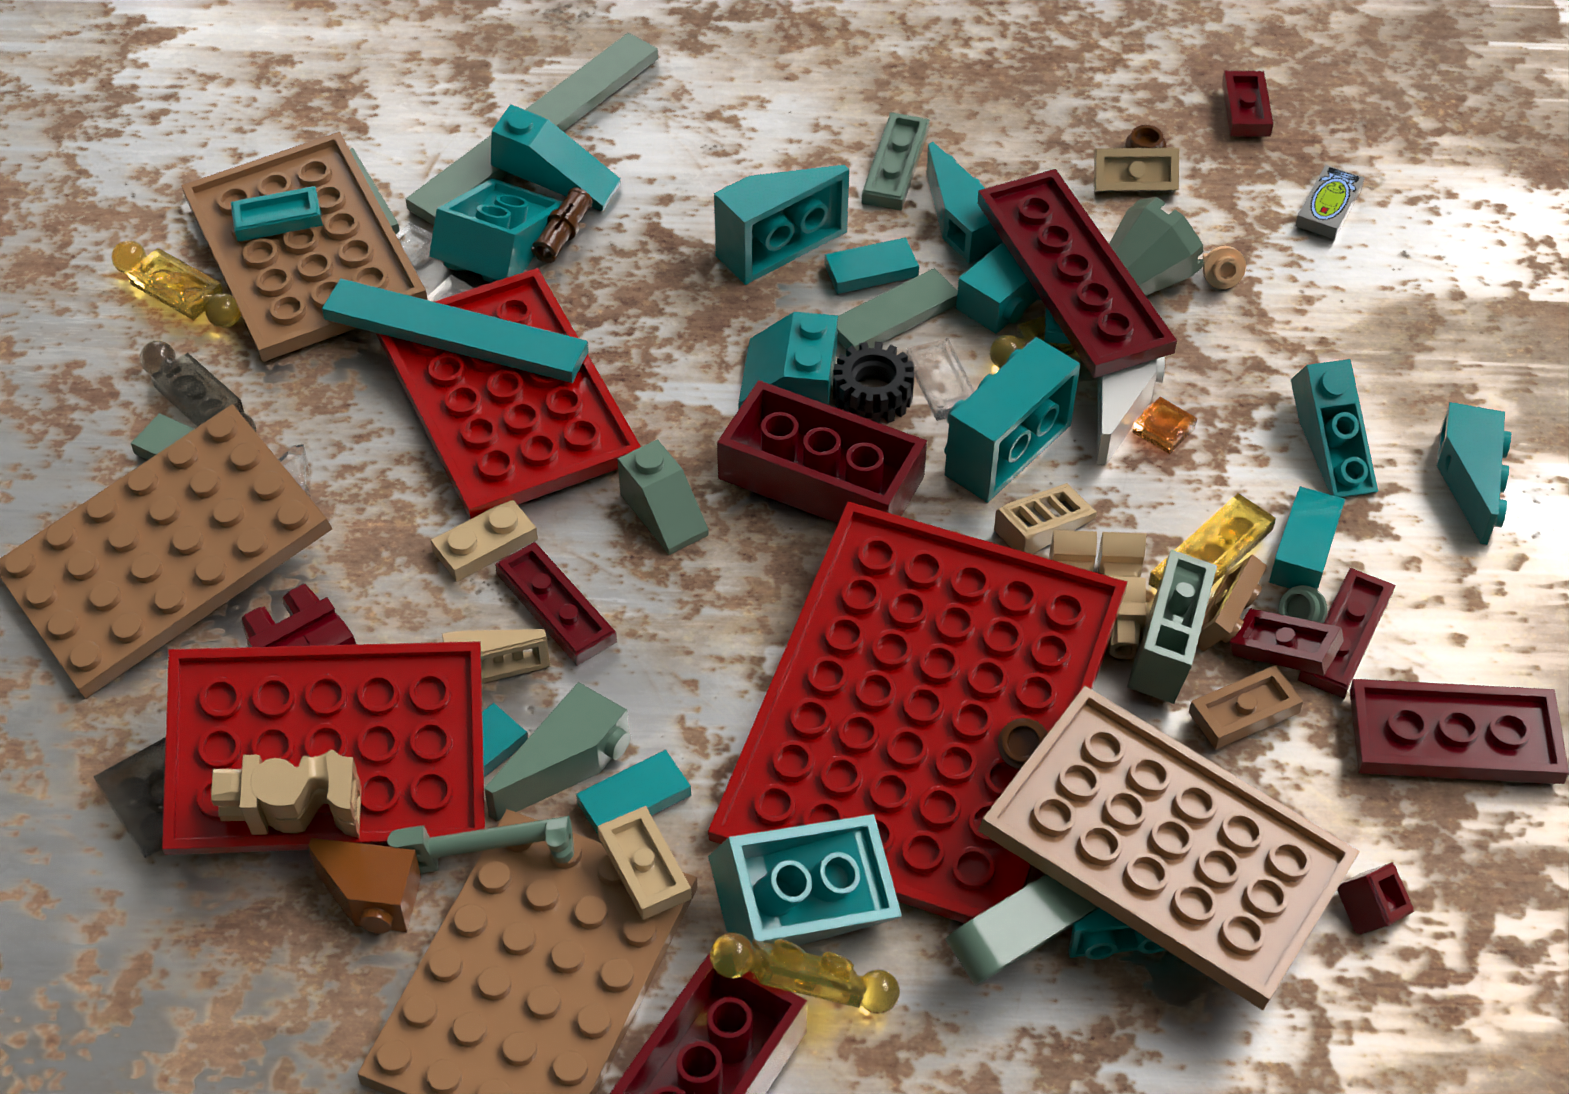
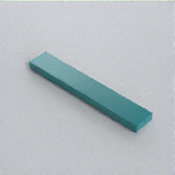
M345 279L339 280L322 307L323 317L328 321L573 383L589 352L587 340Z

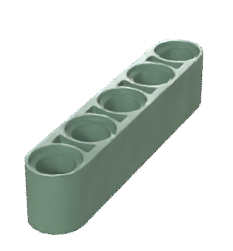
M1046 874L968 921L948 935L945 940L973 984L977 986L1066 931L1074 923L1099 907Z

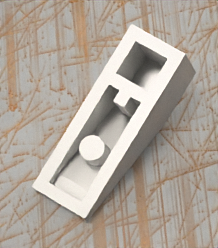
M1165 357L1098 377L1097 464L1106 465L1151 402L1154 384L1163 382Z

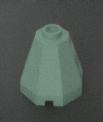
M1158 197L1140 199L1126 211L1109 243L1145 296L1192 277L1204 266V259H1198L1204 252L1203 243L1183 214L1175 209L1170 214H1167L1160 209L1166 203Z

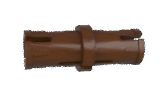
M580 188L570 189L560 207L550 212L547 226L538 239L534 241L531 248L533 254L542 262H554L565 243L574 239L578 233L579 222L591 208L593 202L591 196L585 190Z

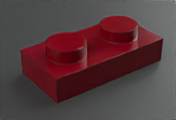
M1224 70L1222 87L1230 136L1271 137L1273 118L1264 71Z
M1250 608L1243 619L1244 623L1241 629L1231 639L1230 646L1233 656L1325 676L1344 642L1342 628L1338 626Z

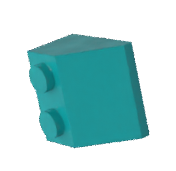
M792 312L750 338L738 409L758 380L829 405L833 383V369L837 355L838 315Z

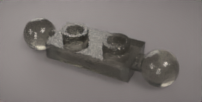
M160 340L151 341L142 348L140 363L143 369L151 374L154 388L197 427L233 404L256 432L254 420L248 414L243 413L244 409L241 399L189 353L176 359V353L172 346Z

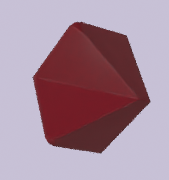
M1393 862L1359 873L1341 882L1337 889L1352 927L1357 934H1364L1389 926L1414 912L1412 903Z

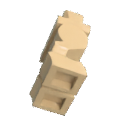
M1053 530L1049 559L1093 572L1097 551V531ZM1102 532L1097 558V573L1127 581L1126 593L1109 640V655L1114 658H1134L1138 641L1141 640L1147 616L1146 578L1141 577L1145 557L1146 533Z
M330 750L320 756H303L299 766L294 767L293 764L285 759L273 758L262 762L260 755H243L242 769H213L211 801L214 806H218L221 821H246L252 835H268V826L283 833L305 832L318 809L323 804H329L336 827L345 835L359 838L361 784L353 757L341 756L334 750Z

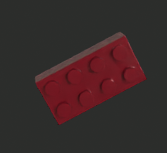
M758 380L717 441L718 479L835 523H839L848 501L902 516L925 475L927 440Z
M711 949L609 1094H766L807 1032V1000L722 953Z

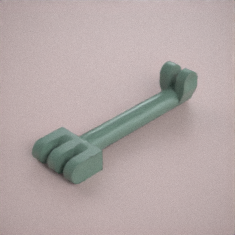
M569 816L430 837L424 825L394 830L387 838L390 847L413 849L416 851L420 873L438 871L439 857L546 841L557 863H567L574 856L573 832Z

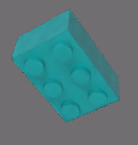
M1037 337L1022 350L1016 349L1002 368L994 375L988 374L985 376L974 393L965 401L959 400L951 408L947 417L949 428L948 440L944 449L946 454L944 475L985 502H990L1071 426L1080 363Z

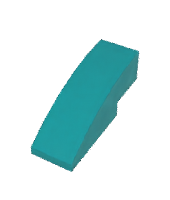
M1299 487L1274 560L1269 583L1289 589L1305 585L1318 590L1345 503L1344 498Z

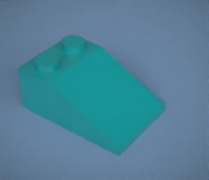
M845 165L750 175L715 192L716 257L739 280L747 285L847 233L850 169Z
M491 178L436 209L429 257L443 261L444 266L453 270H469L481 274L482 278L490 283L523 273L535 257L531 249L533 247L532 244L547 226L550 212L558 209L562 202Z
M874 814L728 837L708 856L733 959L782 951L902 917Z

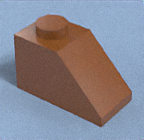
M311 838L309 850L316 874L355 926L362 927L373 933H387L390 930L408 931L421 881V873L415 850Z

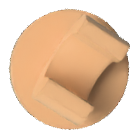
M1220 246L1213 249L1210 253H1203L1204 266L1202 267L1204 278L1211 286L1217 289H1229L1237 285L1244 277L1246 261L1237 249L1231 246Z

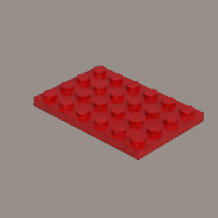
M539 268L434 301L578 338ZM376 333L469 519L512 500L518 505L617 470L618 458L641 447L588 354L573 383Z
M481 641L169 649L163 816V852L165 855L309 850L311 838L390 847L387 838L392 831L424 825L430 837L485 829ZM330 750H334L338 755L353 757L361 784L359 838L345 835L336 827L329 804H323L318 809L305 832L283 833L268 826V835H252L246 821H221L218 806H214L211 801L213 769H242L243 755H260L262 762L273 758L285 759L293 764L294 767L299 766L303 756H320Z

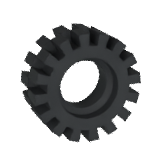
M867 342L859 343V351L853 346L847 348L846 356L840 354L837 358V364H834L833 400H835V406L838 409L844 408V411L863 418H872V421L880 423V418L882 417L885 418L887 423L895 421V413L902 417L906 413V407L910 408L912 404L914 389V365L912 361L908 362V355L904 351L897 355V347L891 344L887 350L882 349L883 342H875V348H868ZM866 379H878L888 384L882 387H867L859 382Z

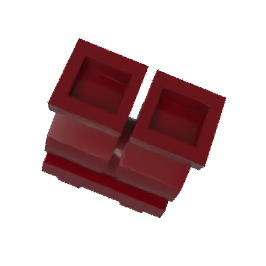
M306 584L288 591L282 597L283 605L290 614V617L275 623L265 606L258 607L241 617L242 628L248 647L356 644L353 634L335 612V608L329 598L326 597L319 600Z

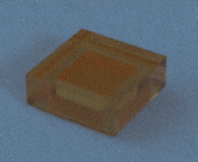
M1159 397L1134 421L1132 433L1170 455L1195 430L1197 418L1164 398Z

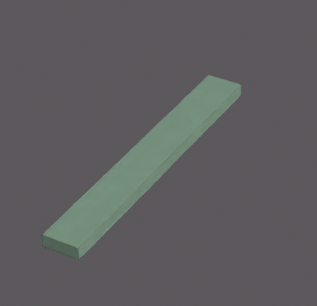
M628 32L525 110L550 120L559 129L565 131L657 61L658 48ZM491 135L405 198L407 209L434 226L436 209L491 178L500 180L506 176L508 172L490 165Z

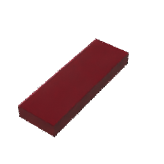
M536 542L529 544L495 564L496 574L576 666L617 643L616 631Z
M1350 568L1324 621V624L1342 628L1344 642L1325 676L1300 671L1298 681L1345 699L1392 598L1396 585Z

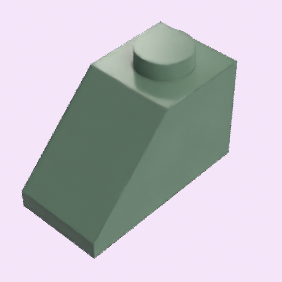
M658 439L618 458L620 495L668 555L709 535V529L683 469Z

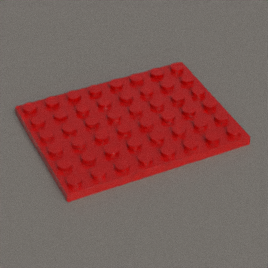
M848 501L708 829L709 841L722 844L728 837L874 814L898 902L958 922L967 923L1023 889L1032 865L978 831L984 816L1020 771L1007 765L1001 758L998 749L1000 732L1009 722L1015 719L1029 718L1039 722L1049 733L1084 686L1093 690L1126 593L1127 581Z

